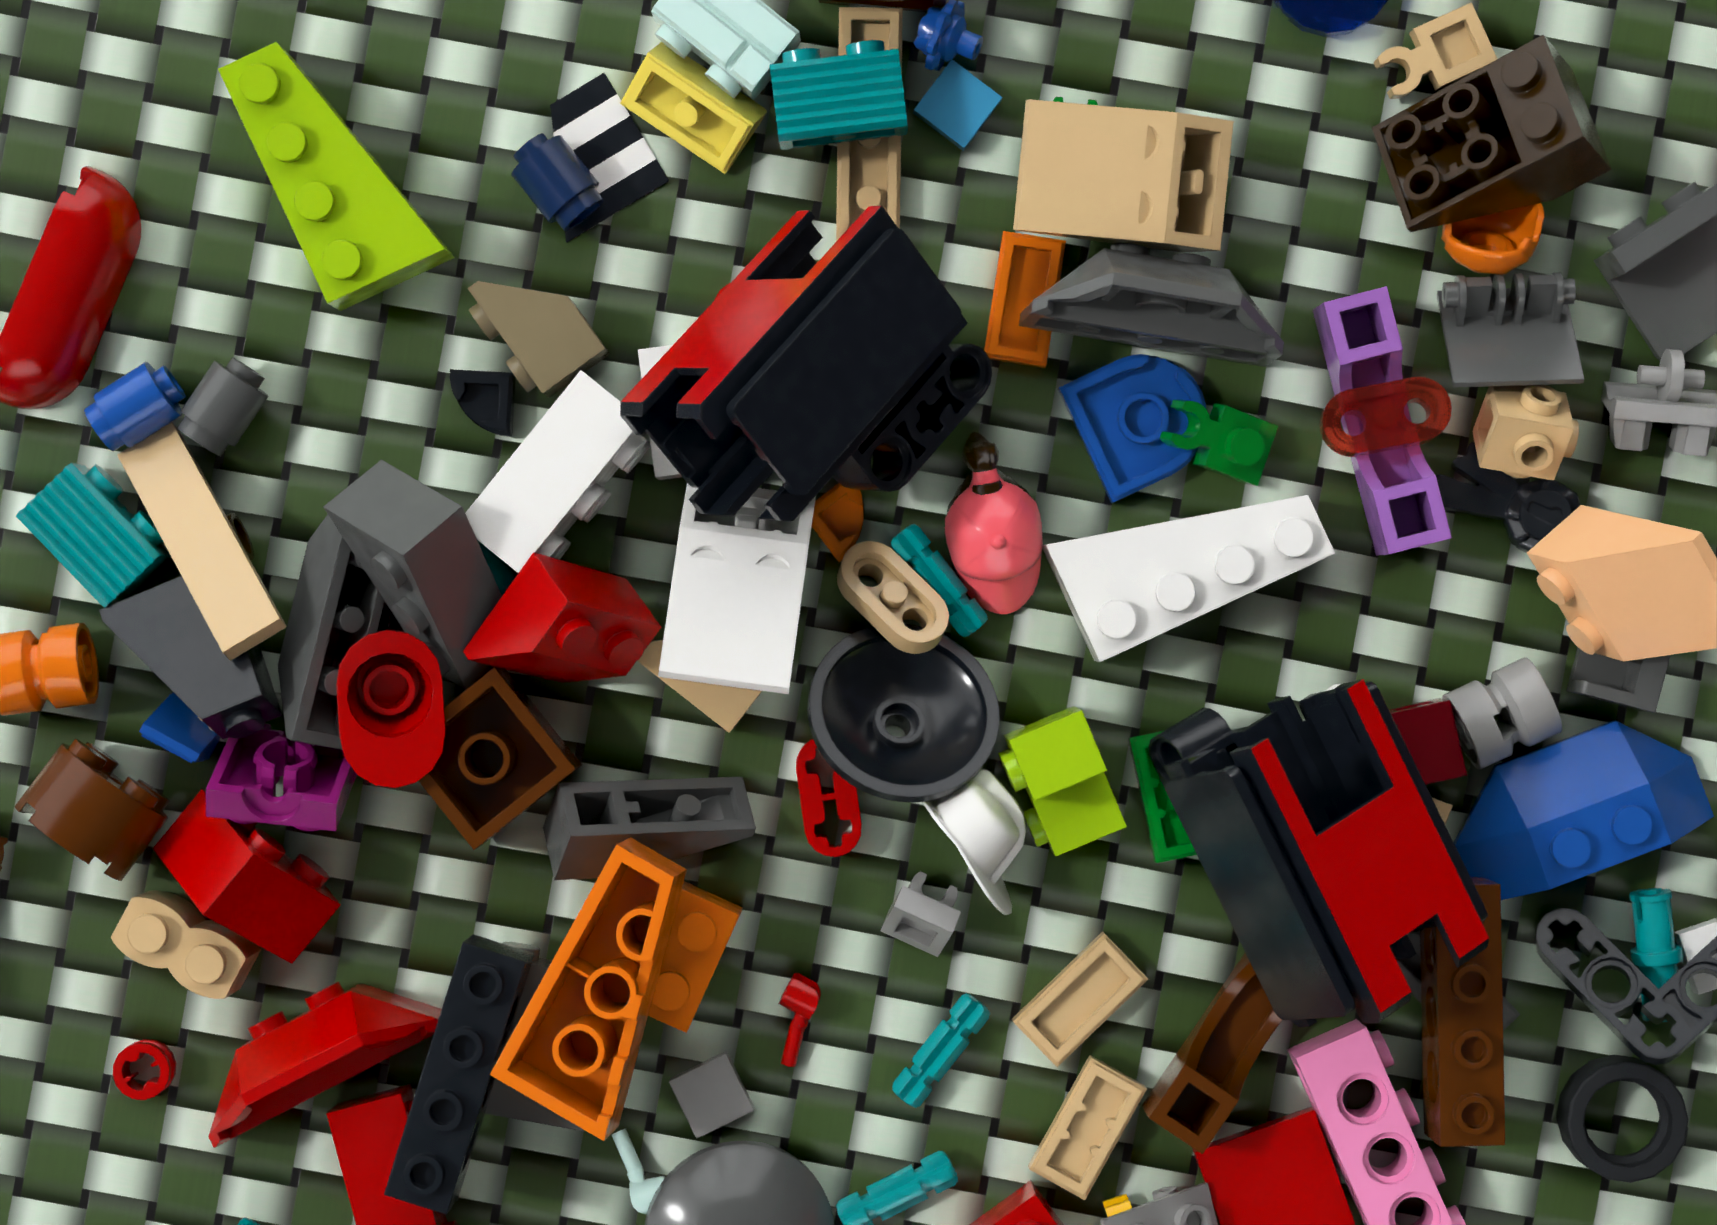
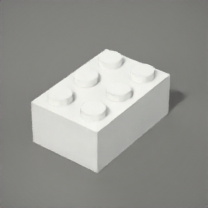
M580 370L466 511L465 514L476 539L517 573L520 572L533 552L560 560L571 545V542L563 536L577 519L588 523L598 513L611 495L604 488L605 484L618 468L629 473L651 446L650 442L644 438L647 433L635 435L620 416V401Z

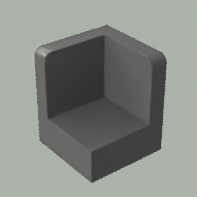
M1577 648L1566 691L1638 711L1656 713L1671 655L1623 662L1596 653L1590 655Z

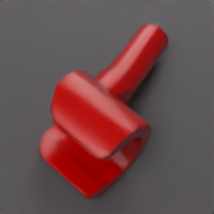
M800 973L793 974L778 1003L795 1013L790 1022L781 1058V1064L788 1067L796 1066L804 1031L817 1008L821 996L820 986Z

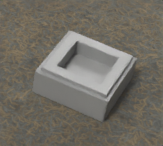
M727 1051L669 1079V1084L696 1139L754 1111V1105Z

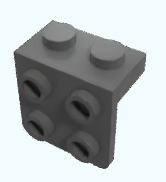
M1696 182L1681 189L1662 202L1663 207L1667 211L1665 215L1649 225H1646L1641 216L1607 237L1613 248L1593 260L1648 347L1659 361L1666 349H1679L1685 354L1717 333V183L1702 191Z

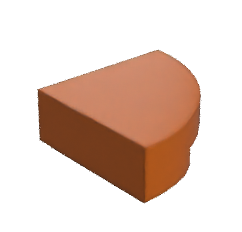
M838 483L815 501L812 528L840 563L845 553L856 544L860 536L864 521V504L860 490L846 488Z

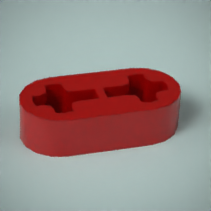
M812 738L802 746L796 759V773L805 835L808 843L816 852L824 856L838 857L849 853L857 845L861 837L862 821L858 792L855 786L833 771L834 791L822 793L821 779L818 772H808L806 768V761L816 758L817 746ZM836 799L837 813L840 820H850L852 824V830L842 833V843L838 845H830L827 835H817L815 831V824H820L825 820L824 801Z

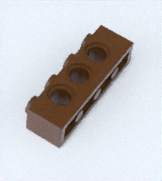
M1473 877L1471 879L1488 913L1487 919L1482 921L1489 936L1488 947L1457 968L1438 928L1431 927L1420 931L1424 1134L1440 1147L1505 1145L1501 888L1499 883L1483 877Z

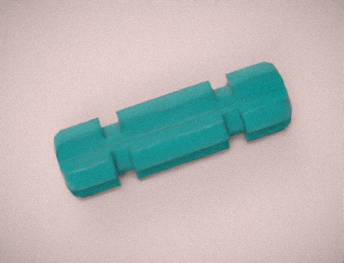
M915 524L909 525L893 537L891 547L905 562L908 561L912 565L913 570L942 597L949 611V622L962 637L970 636L988 620L987 614L975 598L970 600L965 593L968 589L938 550L933 553L928 545L931 541L921 528Z
M967 993L961 995L949 1011L951 1018L948 1021L943 1019L913 1056L912 1062L914 1065L911 1068L905 1067L893 1082V1092L906 1104L914 1108L921 1106L933 1090L931 1083L934 1080L939 1082L969 1045L968 1036L972 1032L977 1034L988 1021L990 1016L988 1008L972 995Z
M937 1151L920 1159L922 1166L916 1169L910 1164L866 1186L868 1193L862 1196L856 1191L840 1199L836 1204V1209L842 1224L874 1225L872 1219L880 1216L882 1221L928 1199L927 1192L933 1189L938 1194L956 1185L958 1176L949 1156L944 1151Z

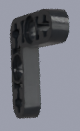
M1568 908L1555 909L1546 914L1539 922L1535 944L1537 953L1542 961L1644 1062L1655 1065L1671 1062L1717 1022V1004L1710 1007L1698 1006L1690 1000L1685 988L1686 982L1695 974L1707 973L1717 978V960L1711 958L1717 953V936L1658 989L1586 916L1577 910ZM1557 926L1564 932L1572 927L1576 928L1579 931L1576 945L1588 958L1591 956L1594 948H1598L1604 955L1591 961L1582 976L1577 977L1572 970L1580 966V959L1566 947L1560 949L1557 953L1550 948L1554 937L1550 929ZM1613 969L1624 974L1630 985V992L1626 998L1615 1003L1604 1002L1599 999L1594 993L1591 984L1592 979L1597 973L1602 970ZM1643 994L1651 1002L1644 1004L1641 1012L1656 1025L1664 1020L1670 1022L1673 1027L1668 1037L1673 1044L1666 1047L1658 1041L1649 1047L1643 1042L1647 1029L1634 1014L1627 1025L1623 1024L1617 1017L1629 1012L1638 1001L1639 996Z

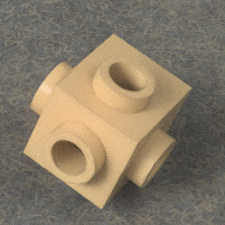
M1547 385L1489 386L1472 431L1479 467L1502 471L1515 478L1536 477L1554 481L1563 457L1570 458L1573 455L1579 436V423L1577 420L1572 419L1566 393L1556 391Z

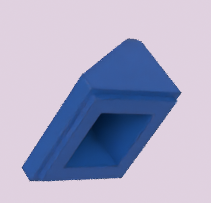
M174 692L148 717L139 730L143 738L190 763L210 759L220 740V737L202 722Z

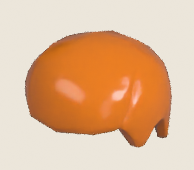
M1542 203L1442 225L1441 239L1445 243V250L1456 263L1473 272L1507 274L1528 262L1536 250L1545 218L1544 207Z

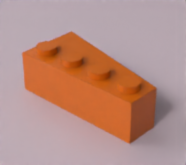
M631 837L616 844L490 1073L492 1077L602 1141H605L619 1127L687 869Z

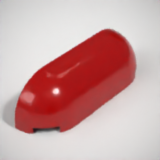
M85 166L81 169V182L75 196L65 191L60 195L0 334V367L2 368L0 373V403L20 409L48 407L69 396L79 386L88 371L137 254L141 240V220L133 197L117 179L91 166Z

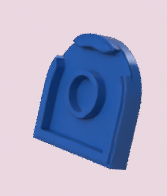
M1131 355L1118 359L1058 388L1111 503L1178 472L1191 461L1199 448L1191 450L1174 448L1160 440L1162 431L1182 435L1188 427L1186 414L1171 408L1173 400L1195 401L1206 408L1204 396L1197 382L1186 370L1171 361L1150 355Z

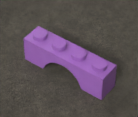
M1387 286L1322 303L1313 309V314L1376 556L1388 555L1451 539L1452 536L1436 475L1425 460L1410 417L1402 374L1403 347Z

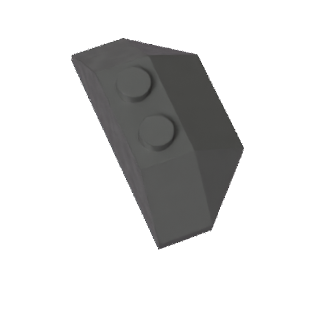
M1114 243L1110 249H1102L1034 299L1020 313L1019 326L1262 367L1267 366L1282 356L1284 347L1283 340L1230 269L1210 266L1211 260L1208 257L1197 254L1180 253L1173 255L1172 259L1148 256L1149 249L1147 247L1133 243Z
M328 514L307 543L278 661V673L286 737L294 741L343 750L339 737L336 688L340 662L348 649L368 634L383 630L405 631Z

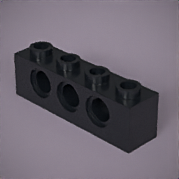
M474 934L463 941L384 1195L446 1215L457 1202L496 1079L490 1073L507 1044L535 953Z

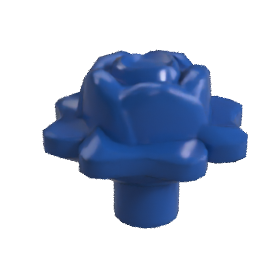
M949 0L943 8L932 6L928 8L927 15L922 17L918 26L917 37L913 43L917 49L927 56L925 60L926 69L940 71L944 62L955 58L957 54L971 60L977 58L983 44V36L967 30V23L964 18V2Z

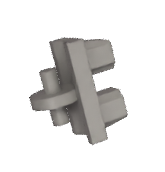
M1666 349L1662 354L1659 366L1639 365L1637 384L1604 381L1601 400L1610 413L1609 435L1615 448L1633 451L1648 449L1652 423L1660 422L1672 423L1669 446L1674 452L1683 455H1708L1717 427V390L1702 389L1705 383V371L1685 369L1682 350Z

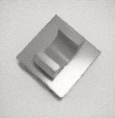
M920 871L913 877L908 887L902 886L886 915L880 931L938 957L953 934L961 911L952 908L957 900L958 890L950 885L941 901L923 895L922 886L927 874Z

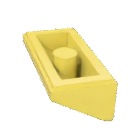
M663 42L659 43L647 53L620 104L726 174L760 125L767 110L742 92H739L735 98H732L705 76L708 69L688 56L685 59L680 57Z

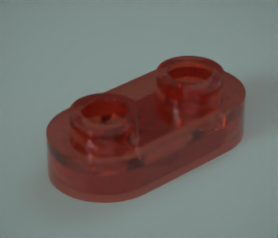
M1411 377L1348 389L1336 394L1323 409L1319 423L1320 433L1324 442L1331 450L1347 457H1358L1421 445L1434 440L1446 428L1451 418L1452 406L1446 390L1438 382L1426 377ZM1406 404H1420L1426 412L1425 421L1419 424L1410 422L1404 414ZM1345 415L1357 416L1363 424L1362 433L1356 436L1346 434L1341 428V418Z

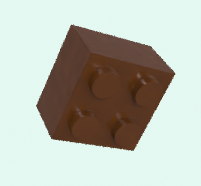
M494 667L444 707L445 738L443 752L433 770L421 778L419 782L472 849L475 850L555 788L558 783H561L580 768L582 764L508 671L504 668Z

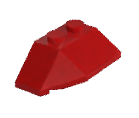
M338 981L304 999L310 1010L290 1020L286 1019L283 1011H279L247 1028L253 1039L235 1051L208 1136L213 1147L216 1148L234 1137L433 1036L442 1009L363 983L344 991Z

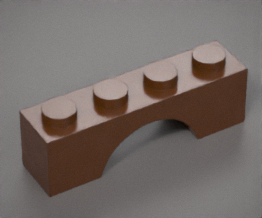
M1246 953L1239 960L1142 1104L1149 1119L1201 1154L1204 1153L1238 1103L1243 1084L1251 1067L1270 1036L1282 1021L1274 1012Z

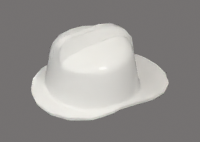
M981 769L968 784L959 790L938 799L925 801L923 804L939 827L956 845L987 898L1002 914L1009 915L1012 913V904L1001 875L1024 846L1026 835L1025 817L1017 800L990 771Z

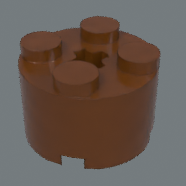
M75 738L70 746L65 743L59 746L14 807L18 812L33 814L28 820L31 824L87 864L91 862L94 856L106 865L111 862L104 874L115 880L122 881L167 821L168 816L163 810L170 800L141 779L135 781L127 777L125 781H122L112 773L119 764L117 761L89 742L84 744Z

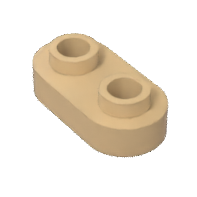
M875 541L860 542L852 546L845 553L837 574V584L844 598L895 648L906 653L920 654L936 647L942 639L949 622V611L942 597L892 548L883 543ZM870 576L876 580L878 585L874 587L866 586L859 580V577ZM912 619L917 621L921 625L922 630L915 631L909 629L904 625L903 620Z

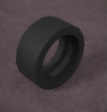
M1610 1055L1590 1060L1570 1076L1559 1096L1556 1118L1562 1141L1580 1163L1608 1180L1632 1183L1655 1177L1674 1162L1685 1143L1688 1115L1682 1094L1668 1076L1637 1058ZM1617 1081L1634 1082L1647 1089L1656 1101L1659 1113L1658 1128L1649 1144L1638 1152L1625 1156L1608 1154L1598 1148L1588 1136L1585 1125L1586 1107L1594 1093L1604 1085Z

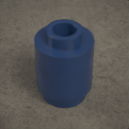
M543 133L538 134L526 142L514 154L513 157L518 165L512 171V177L549 223L557 221L564 231H569L587 219L604 202V198L596 190L599 182L561 135L548 140Z

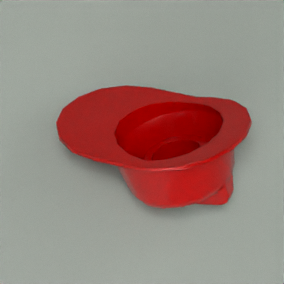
M383 630L368 634L348 649L339 664L336 683L339 737L344 757L358 776L376 786L398 788L416 783L433 770L443 752L445 716L442 675L437 657L425 642L413 635L393 630Z

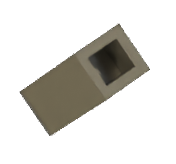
M477 281L467 288L477 301V304L468 309L470 314L490 341L498 335L502 336L514 353V356L505 362L527 393L538 387L541 393L549 398L571 383L580 370L585 373L610 355L590 324L568 296Z

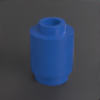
M144 362L94 394L95 402L86 407L84 412L102 442L111 451H115L123 445L132 448L182 416L178 402L186 396L180 384L166 366L163 365L155 370L148 362Z

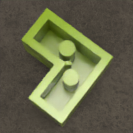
M1072 706L1003 735L1008 749L999 752L998 756L1010 785L1014 788L1015 792L1024 788L1027 791L1033 808L1023 812L1037 847L1048 843L1056 857L1127 827L1104 773L1107 771L1081 709Z

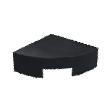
M450 369L452 392L464 413L481 428L496 435L512 437L515 396L514 374L511 372Z

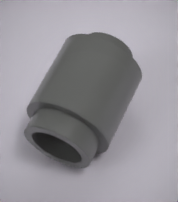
M234 357L231 358L227 366L214 360L182 408L181 412L185 417L177 427L178 430L204 448L221 456L229 444L232 446L237 445L269 397L259 389L265 378Z

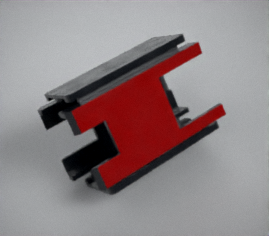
M882 205L868 206L817 263L809 253L823 238L812 224L815 216L810 210L797 211L620 402V416L635 435H642L646 432L688 485L698 488L688 500L700 514L734 516L774 471L784 483L764 505L766 510L758 519L794 521L832 477L843 487L850 489L885 492L899 490L911 480L989 388L992 378V367L986 352L973 344H950L968 323L961 314L960 307L905 232L897 227ZM873 454V466L871 467V458Z
M1364 679L1343 683L1332 690L1310 694L1299 702V708L1305 718L1303 720L1291 696H1285L1268 702L1267 705L1271 712L1248 727L1231 730L1225 719L1218 712L1210 708H1201L1153 737L1149 743V756L1274 1012L1280 1019L1291 1020L1298 1027H1310L1317 1022L1315 1018L1344 1017L1356 1009L1363 1024L1379 1023L1410 1002L1412 991L1397 962L1398 959H1408L1416 954L1407 935L1411 931L1418 932L1425 928L1437 927L1457 968L1488 947L1489 936L1482 924V921L1488 917L1487 910L1375 683L1371 681L1365 682Z

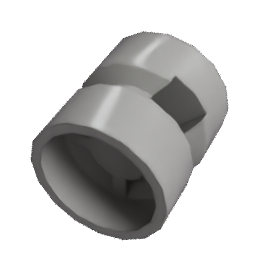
M1525 657L1493 671L1491 682L1488 685L1474 680L1442 696V699H1448L1451 702L1460 745L1470 762L1479 770L1511 756L1513 744L1518 741L1530 747L1562 732L1561 718L1554 699L1537 668ZM1500 714L1502 719L1495 721L1494 716Z

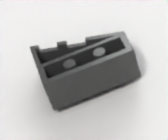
M381 459L323 506V508L403 630L426 643L437 657L442 677H446L464 690H467L495 667L468 660L463 650L502 595L463 507Z

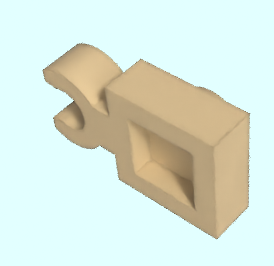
M1471 2L1414 28L1409 35L1415 49L1410 50L1401 46L1391 47L1382 52L1373 63L1376 69L1382 68L1389 63H1397L1404 68L1406 72L1405 81L1395 85L1387 92L1390 99H1400L1411 93L1418 86L1421 78L1427 74L1434 90L1437 91L1497 60V56Z

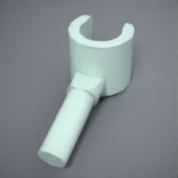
M625 1128L612 1134V1138L628 1172L631 1203L638 1212L647 1214L650 1202L665 1176L645 1179L643 1166Z

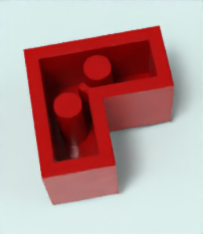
M201 789L156 843L153 850L202 915L292 964L341 905L324 885L330 878L329 875L317 863L303 854H299L295 860L286 856V850L279 842L263 830L255 827L258 822L240 824L230 819L206 817V791Z

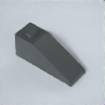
M743 777L558 783L543 825L554 880L598 878L616 844L630 837L672 861L752 837L756 826Z

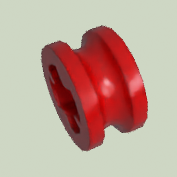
M143 1039L132 1043L118 1054L113 1064L112 1075L117 1088L124 1095L135 1100H147L157 1096L171 1085L176 1075L177 1063L173 1052L166 1044L154 1039ZM147 1053L156 1060L151 1064V1067L159 1065L160 1075L159 1077L151 1078L142 1085L134 1079L139 1072H130V1062L138 1061Z

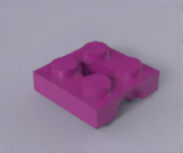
M265 723L264 727L253 735L243 738H228L206 787V817L230 819L240 824L258 822L293 826L302 831H336L357 774L345 759L343 750L299 741L292 742L286 737L285 731L273 730L271 724ZM280 776H283V796L276 797V784L279 782Z

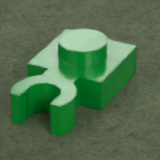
M1182 399L1173 400L1171 408L1186 414L1188 427L1182 435L1162 431L1160 440L1170 447L1191 450L1199 447L1193 464L1244 484L1258 486L1278 426L1227 405L1214 404L1209 415L1207 409L1198 402Z

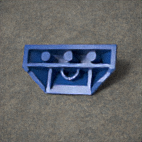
M1611 721L1494 765L1454 844L1470 877H1483L1499 883L1501 900L1553 889L1672 844L1713 818L1714 814L1691 756L1618 721Z

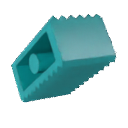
M868 40L847 45V55L821 58L820 49L817 48L795 49L782 53L783 63L770 64L780 149L788 150L806 146L813 147L831 143L906 135L908 123L899 49L885 50L884 41Z
M70 463L65 466L61 473L55 476L53 481L37 493L35 498L29 501L25 508L17 513L16 517L105 608L129 598L171 558V555L161 545L163 540L151 518L141 510L133 515L119 502L117 497L123 490L104 469L97 464L89 470L85 465Z

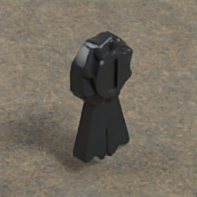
M1474 442L1469 444L1466 455L1457 457L1452 462L1451 467L1476 486L1442 474L1436 475L1445 510L1503 520L1510 542L1516 548L1526 553L1581 505L1577 493L1556 480L1539 479L1519 485L1511 476L1502 471L1480 468Z

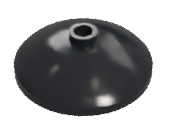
M904 624L909 629L915 631L922 630L921 626ZM873 626L852 633L831 648L819 664L810 686L807 702V715L812 737L821 755L831 768L844 780L863 792L897 802H925L938 799L968 784L981 771L990 757L999 731L998 700L987 673L972 654L944 634L938 645L930 651L911 654L895 648ZM898 726L905 732L906 736L895 737L888 733L886 727Z

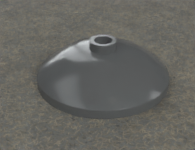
M730 1141L704 1148L679 1163L656 1190L646 1214L645 1225H834L831 1206L821 1184L799 1159L785 1150L766 1143Z

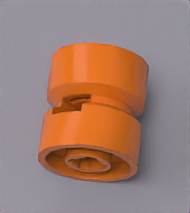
M85 623L49 627L47 633H42L40 639H37L31 630L0 634V714L2 716L41 711L47 699L56 709L94 704L96 702L99 692L98 661L92 636Z

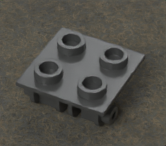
M1553 272L1552 275H1529L1527 288H1525L1522 273L1513 275L1511 288H1506L1503 274H1495L1493 283L1491 277H1465L1464 275H1457L1455 282H1444L1442 291H1437V300L1453 388L1584 383V374L1568 305L1575 302L1576 286L1574 278H1563L1561 272Z

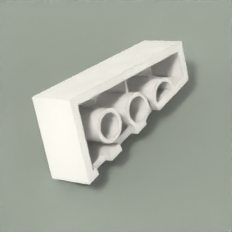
M1309 495L1043 545L1042 548L1088 649L1096 662H1102L1335 554Z

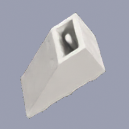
M687 483L658 677L789 694L816 496L794 521L758 519L766 510L764 505L777 492L776 490L761 488L757 489L734 516L700 514L688 500L698 488H693Z

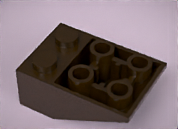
M1544 34L1372 127L1403 219L1410 232L1551 201L1612 170L1574 72Z

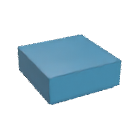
M951 59L914 108L913 114L964 151L1001 103L1003 97Z

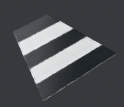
M602 73L550 105L554 137L561 135L599 182L596 190L604 198L601 206L587 219L571 230L565 231L566 243L669 181L627 109L620 104L621 99L605 73Z

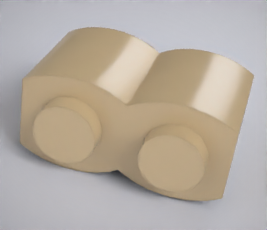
M159 890L148 891L132 897L111 936L116 947L130 959L148 967L168 968L172 976L182 986L198 995L213 999H225L240 990L261 952L260 947L213 920H205L200 911L186 899L176 894Z

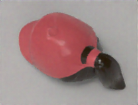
M972 432L962 451L963 463L971 469V472L958 487L948 505L945 517L946 543L958 576L968 589L967 594L971 599L975 598L979 605L987 611L1001 615L1010 614L1020 609L1030 599L1038 583L1043 548L1041 516L1036 501L1029 495L1028 491L1011 477L996 469L999 460V450L995 443H990L980 433Z

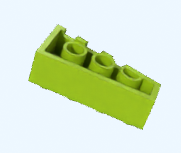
M277 42L218 69L327 304L342 311L455 258L292 56Z

